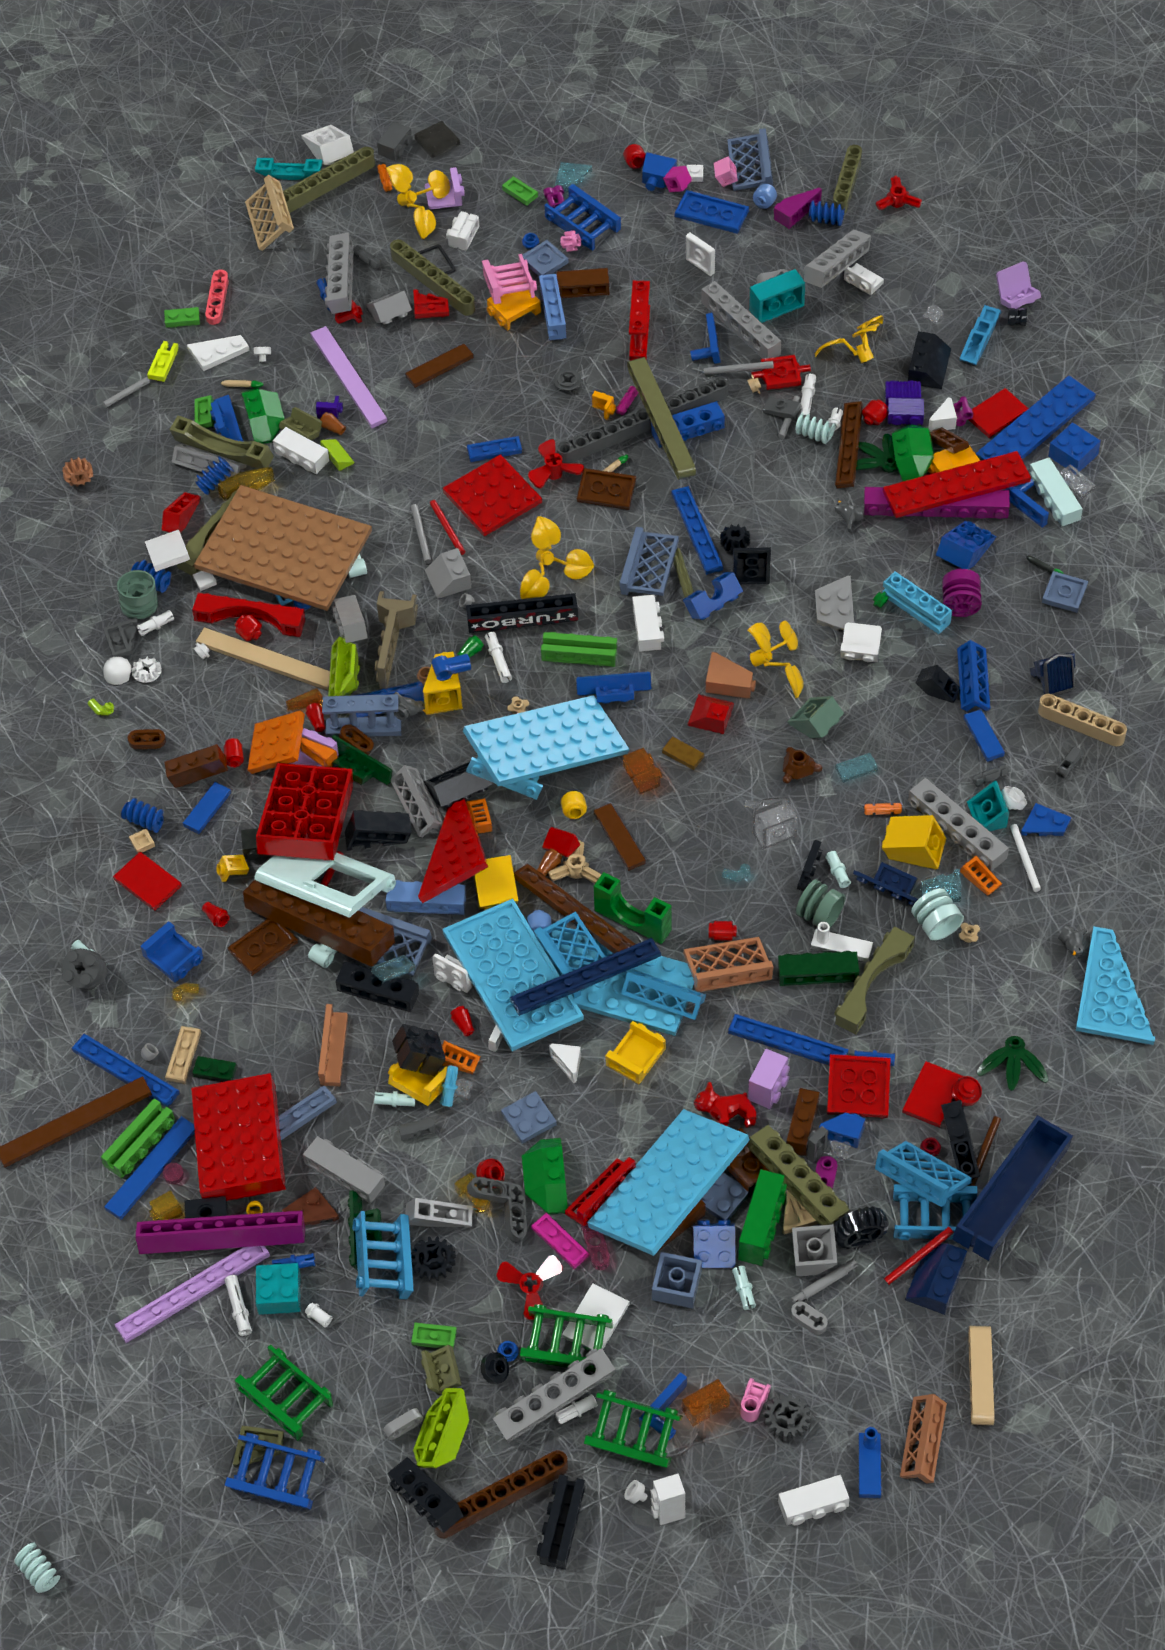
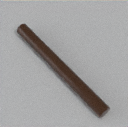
M994 1116L977 1157L979 1173L1001 1121V1118ZM978 1178L972 1179L971 1183L967 1186H975Z

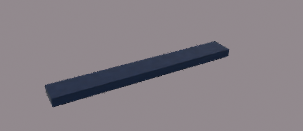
M650 938L511 996L510 1001L520 1016L661 957V952L654 940Z

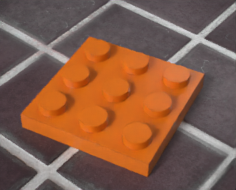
M301 710L255 724L248 771L251 774L275 768L277 763L289 764L298 761L305 717Z

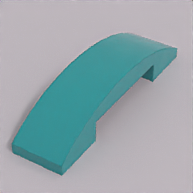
M257 158L255 172L282 180L306 179L321 170L323 160L306 159L305 164L274 163V158Z

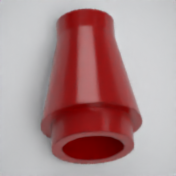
M319 703L308 705L305 714L316 732L324 731L326 727L322 707Z
M206 902L202 906V911L214 926L223 927L228 923L230 916L227 910L210 902Z
M459 1006L450 1012L451 1020L465 1037L475 1032L468 1009H465L464 1006Z

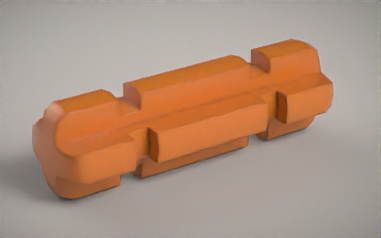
M379 164L377 168L383 189L386 192L391 191L393 188L386 170L387 167L385 164Z
M877 803L874 806L873 804L864 805L865 815H873V813L875 815L891 814V812L893 814L902 813L901 803H893V805L891 803Z

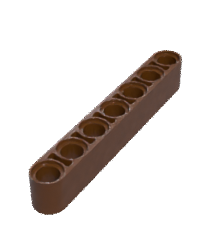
M560 1450L553 1451L458 1502L461 1512H466L468 1515L461 1518L444 1533L436 1527L434 1529L435 1534L439 1538H448L558 1479L559 1475L566 1474L568 1470L566 1454ZM555 1461L563 1462L561 1466L553 1465ZM537 1471L544 1472L540 1477L534 1475ZM523 1481L525 1485L517 1487L515 1483ZM500 1491L506 1493V1495L503 1497L496 1496V1494ZM479 1502L487 1503L485 1507L477 1506Z

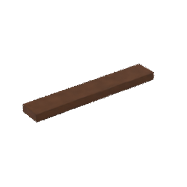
M862 401L844 403L835 482L837 489L854 487L863 409Z

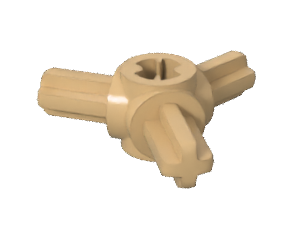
M578 840L581 845L568 857L564 865L549 871L552 881L569 876L574 879L584 877L594 884L597 882L601 874L591 869L589 863L585 862L586 858L583 856L584 842Z

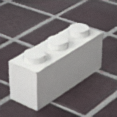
M287 427L273 440L274 451L277 455L289 459L292 463L302 466L307 471L318 474L329 462L328 449Z
M654 595L632 597L639 652L661 650V642H664V632L659 629V627H662L661 616L657 615V613H660L659 602H655Z
M679 1473L653 1481V1489L650 1491L652 1496L651 1511L654 1519L658 1518L660 1525L684 1519L685 1491Z
M841 1475L779 1493L778 1503L786 1525L793 1524L795 1526L802 1524L810 1518L819 1519L824 1517L826 1513L832 1511L838 1513L845 1510L846 1507H849V1496Z

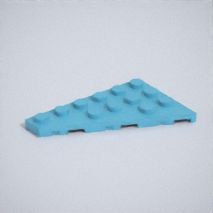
M1093 926L1076 1031L1154 1045L1155 1036L1153 1037L1149 1027L1150 1023L1145 1016L1141 1000L1135 991L1134 982L1130 978L1129 969L1121 955V949L1116 942L1114 931Z

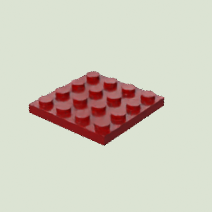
M501 454L443 487V493L484 537L542 503L541 496Z

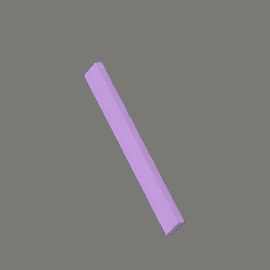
M325 326L310 332L312 339L371 429L386 423V416L327 327Z
M265 1246L242 1247L115 1324V1327L125 1343L225 1284L224 1279L227 1276L240 1275L268 1258L270 1254Z

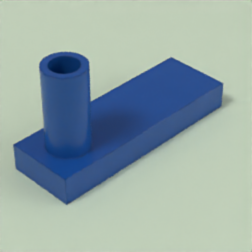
M713 313L706 314L710 347L691 350L690 353L692 361L712 357L714 364L721 363L716 326Z
M1032 478L1028 483L1004 489L1009 490L1010 503L1043 528L1047 525L1049 512L1024 493L1034 486Z
M680 1372L650 1406L665 1410L686 1388L687 1377ZM644 1413L639 1417V1427H640V1428H641V1424H642V1420H643ZM653 1414L650 1426L661 1434L664 1420L659 1417L660 1415ZM673 1427L670 1432L669 1440H671L676 1433V1430Z
M868 1427L865 1433H859L860 1498H881V1433H878L874 1427Z

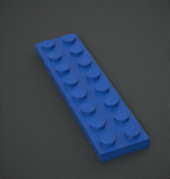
M1067 376L976 452L977 457L982 461L1018 451L1023 460L1093 401L1096 394L1071 376Z

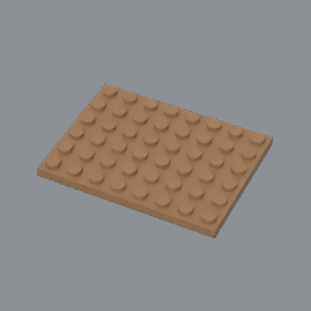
M240 485L194 566L195 569L328 611L372 532V526Z

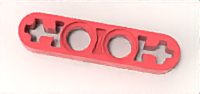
M216 270L212 275L205 312L206 321L211 325H216L222 320L229 282L228 273L225 270ZM216 289H222L219 293L214 292ZM215 301L220 302L219 305H212Z

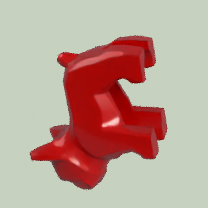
M708 1082L706 1089L700 1092L693 1102L697 1111L710 1113L717 1123L727 1127L729 1119L737 1114L745 1119V1127L755 1126L756 1109L748 1099L746 1092L743 1094L720 1096L715 1093L712 1083Z

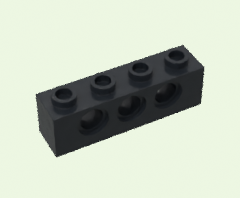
M344 962L336 979V987L339 992L407 1012L412 1011L419 995L418 983L414 980L399 978L391 973L385 974L374 968L361 967L356 963Z
M408 1457L387 1473L391 1480L389 1485L395 1493L400 1492L408 1505L412 1503L414 1509L421 1517L425 1515L432 1528L435 1529L437 1527L444 1533L464 1517L458 1503Z

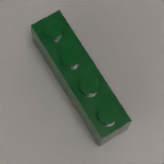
M843 951L837 953L778 955L779 986L855 982L859 975L857 952Z

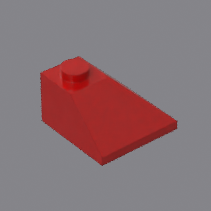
M698 694L688 726L724 734L734 703Z

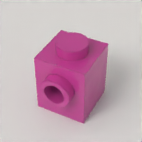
M686 166L672 167L663 178L669 192L683 191L692 181Z

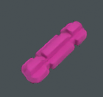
M629 387L628 392H626L620 404L616 407L617 414L624 415L626 413V409L630 407L638 394L636 387Z

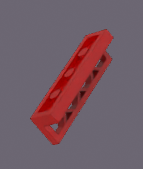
M628 1157L623 1162L617 1158L565 1210V1215L585 1226L630 1171L636 1167L635 1160Z

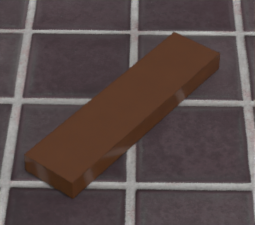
M462 344L406 372V378L416 388L473 359V353L465 344Z
M610 803L594 810L595 817L627 870L630 871L646 864L645 858L612 804Z

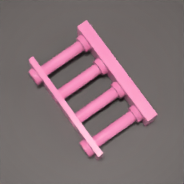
M518 254L519 263L494 267L490 265L489 260L482 261L483 275L494 304L501 303L500 297L503 294L529 290L531 298L535 297L534 291H537L536 281L532 280L528 270L527 259L524 260L522 254Z

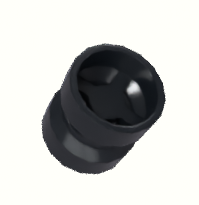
M1009 308L1008 325L1020 324L1021 326H1026L1027 308H1021L1020 310Z

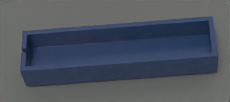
M1037 1115L957 1224L952 1240L967 1249L972 1247V1252L989 1261L1068 1151L1073 1135Z

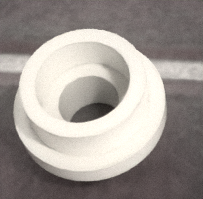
M197 642L195 644L194 651L202 659L210 656L208 654L210 650L204 643L200 645Z

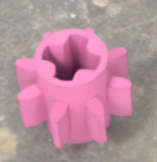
M575 231L564 232L565 236H562L560 239L562 248L566 249L567 252L577 251V247L581 246L580 235L575 234Z

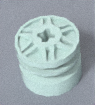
M941 888L932 890L920 897L913 905L911 911L918 923L922 925V929L929 939L934 941L941 940L955 932L964 920L963 914L953 904V900L945 889Z

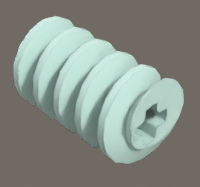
M802 412L796 422L795 430L796 434L802 433L804 437L809 436L810 439L815 438L816 441L821 440L823 444H826L832 438L836 424L833 423L829 427V421L822 425L823 419H820L817 423L815 416L812 420H810V414L803 418Z
M32 1542L17 1554L15 1564L20 1567L22 1573H25V1577L30 1580V1584L35 1586L36 1592L43 1593L58 1583L60 1575L54 1576L56 1569H50L52 1564L45 1562L46 1556H40L42 1551L40 1549L35 1550L37 1545L35 1542Z

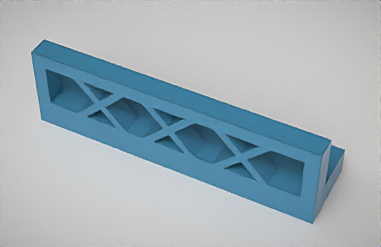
M634 969L627 972L621 992L622 995L696 1020L700 1005L706 998V994ZM630 981L637 983L641 991L637 993L627 991ZM650 988L655 989L659 997L654 1000L649 999L645 991ZM672 995L678 1004L669 1006L664 997ZM687 1001L695 1003L693 1014L686 1012L682 1004Z

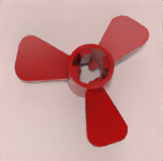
M550 439L538 447V452L544 458L545 465L529 471L528 478L535 487L543 488L548 479L557 480L561 478L563 471L574 475H581L584 465L562 463V456L556 453L555 440Z
M551 1255L536 1273L529 1272L523 1274L509 1262L504 1261L500 1264L496 1276L500 1282L519 1284L521 1290L527 1293L524 1317L532 1320L535 1316L529 1315L528 1308L529 1306L534 1307L536 1304L543 1305L538 1294L543 1287V1281L560 1274L563 1271V1266L556 1256ZM530 1277L532 1280L537 1281V1285L532 1286L533 1289H529L526 1281Z

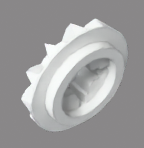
M139 658V661L134 662V666L131 668L133 677L142 683L152 682L161 674L160 662H157L155 658ZM144 666L149 668L150 673L143 669Z

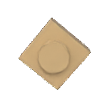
M147 829L129 836L130 842L137 854L155 847L154 841Z

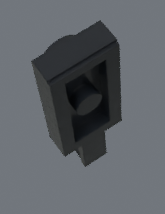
M814 840L797 885V890L804 891L812 882L810 876L814 877L817 866L814 865L815 861H820L823 852L820 849L821 841Z

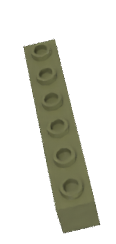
M767 1125L750 1136L748 1149L770 1172L785 1175L784 1183L787 1184V1190L820 1225H832L840 1217H844L846 1213H849L848 1205L835 1195L833 1189L821 1180L818 1173L813 1172L808 1167L807 1162L794 1152L790 1144H786L778 1131L773 1130Z

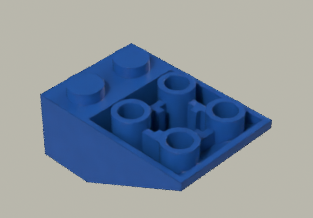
M964 521L942 536L936 556L962 569L969 570L976 565L994 542L996 536L986 529L977 527L972 522Z

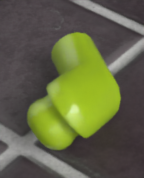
M94 698L88 701V706L96 715H111L114 712V705L111 702L100 705Z

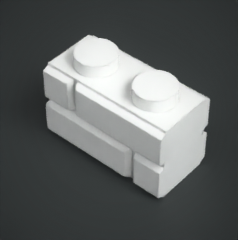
M462 211L458 217H454L452 228L448 229L446 233L448 245L466 251L479 228V217Z

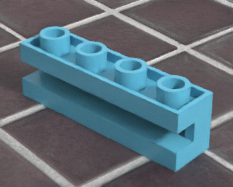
M896 571L883 582L885 589L882 593L884 591L887 593L889 601L937 634H940L951 624L952 610Z

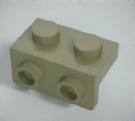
M294 407L292 408L291 416L280 421L279 428L283 430L287 427L309 440H313L320 435L322 421Z
M447 1345L431 1353L426 1350L421 1352V1364L427 1376L426 1385L430 1390L441 1395L445 1388H457L462 1385L452 1346Z

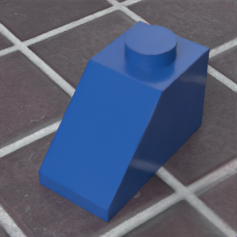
M844 1113L821 1123L819 1128L823 1126L828 1130L827 1140L858 1148L865 1126V1118L854 1113Z

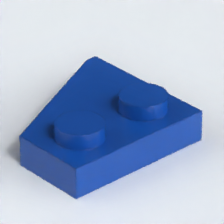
M1036 803L1021 830V835L1027 836V833H1038L1039 836H1063L1071 822V817Z

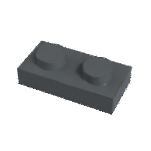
M823 1126L817 1131H812L808 1137L807 1159L812 1163L827 1150L828 1130Z

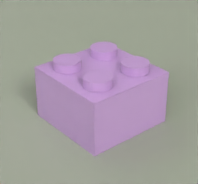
M765 1049L749 1080L748 1099L751 1102L771 1109L773 1103L777 1104L781 1095V1088H785L789 1081V1076H787L790 1069L788 1057Z

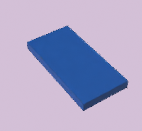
M686 190L674 213V217L738 234L749 212V206Z

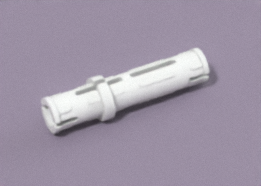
M806 374L805 383L801 390L802 407L799 410L798 417L802 412L803 418L810 414L812 397L815 394L816 376L814 374H809V376Z
M489 632L488 635H485L489 647L488 652L493 657L501 682L507 683L509 680H512V675L503 655V647L499 644L496 633Z
M229 1275L224 1281L233 1309L232 1317L236 1320L239 1335L247 1336L252 1332L248 1319L249 1311L245 1308L237 1275Z

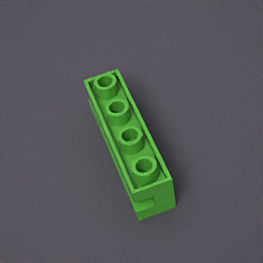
M543 633V644L541 646L542 661L615 667L617 638L575 635L572 633Z
M154 1098L103 1153L101 1159L104 1167L121 1179L126 1174L131 1173L135 1164L147 1155L152 1145L159 1142L162 1134L172 1128L175 1121L173 1111L168 1107L162 1108L161 1103Z

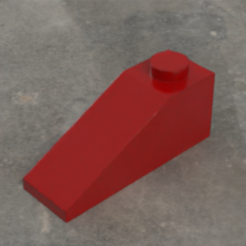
M184 492L163 510L162 531L170 533L179 530L181 533L190 521L201 500V496Z

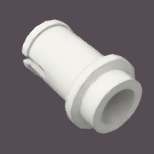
M833 408L831 417L827 420L829 421V427L833 423L836 424L835 430L841 426L840 420L843 415L842 409H839L837 413L838 408Z
M310 1303L305 1310L308 1318H313L324 1328L333 1319L332 1316L320 1309L317 1303Z

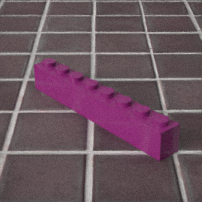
M865 487L864 515L894 516L883 493V487ZM998 490L906 516L1008 518L1010 508L1009 490Z
M303 1211L137 1222L135 1237L139 1254L305 1243V1223Z

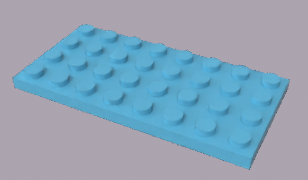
M594 695L467 725L463 729L465 736L497 786L625 755L629 751L628 746L599 702L597 703Z
M514 899L442 929L445 938L462 967L467 970L470 981L511 1051L584 1020V1015L571 994L520 1016L510 1001L511 996L559 977L558 972Z
M552 931L550 937L559 939L561 931ZM564 932L562 940L572 941L574 934ZM578 935L576 942L586 944L587 937ZM596 941L606 957L614 954ZM561 944L559 951L569 953L571 946ZM574 947L572 954L582 956L584 948ZM588 949L585 957L595 959L597 952ZM661 956L632 968L674 984L694 989V980L688 964L685 962ZM570 959L569 966L578 968L581 960ZM584 961L583 966H586L591 962ZM700 967L696 970L697 973H700ZM628 971L581 991L579 997L574 999L580 1009L628 1023L632 1021L637 1024L641 1023L646 1028L676 1036L683 1018L682 1015L622 995L621 992ZM630 981L627 991L632 993L641 991L637 983ZM650 988L645 991L649 999L654 1000L659 997L655 989ZM667 995L664 997L667 1005L674 1006L678 1004L674 996ZM689 1001L682 1004L685 1010Z
M683 1109L636 1164V1167L630 1171L587 1222L589 1228L654 1256L749 1142L748 1134Z

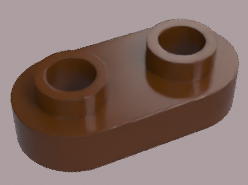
M350 724L344 725L339 733L340 739L367 755L372 752L374 743L362 731Z
M159 729L133 730L128 735V743L133 749H159L165 745L166 738L164 732Z

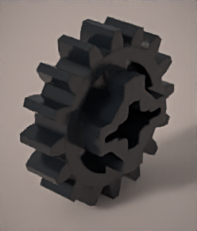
M438 1236L435 1238V1241L428 1237V1242L421 1239V1246H414L415 1252H411L412 1266H414L415 1273L420 1272L421 1279L427 1276L428 1281L432 1277L439 1281V1276L442 1275V1277L446 1278V1272H453L452 1266L456 1265V1260L454 1259L456 1254L453 1251L452 1244L447 1246L446 1239L440 1242ZM444 1252L447 1255V1260H445V1257H443ZM420 1257L423 1260V1265L420 1263Z

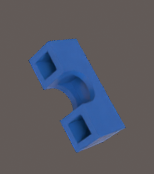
M725 572L711 581L715 590L711 599L706 591L699 590L683 599L692 619L704 620L710 616L709 613L722 609L727 601L731 602L739 597L738 594L743 592L734 572Z

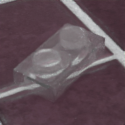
M1071 464L1059 472L1068 487L1081 499L1095 490L1096 485Z

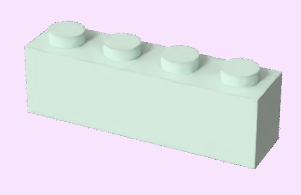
M1050 457L1030 464L1029 474L1034 481L1037 493L1043 497L1044 503L1052 511L1055 521H1058L1062 527L1081 520L1083 508Z

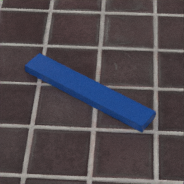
M689 486L671 490V495L705 574L723 571L722 562Z
M737 1014L734 1015L728 1030V1034L829 1065L830 1054L848 1055L849 1049Z
M83 1034L72 1047L74 1053L126 1084L143 1076L152 1093L149 1098H155L164 1107H169L180 1094L178 1089L86 1034Z
M181 1116L104 1206L105 1210L122 1220L195 1134L194 1124Z

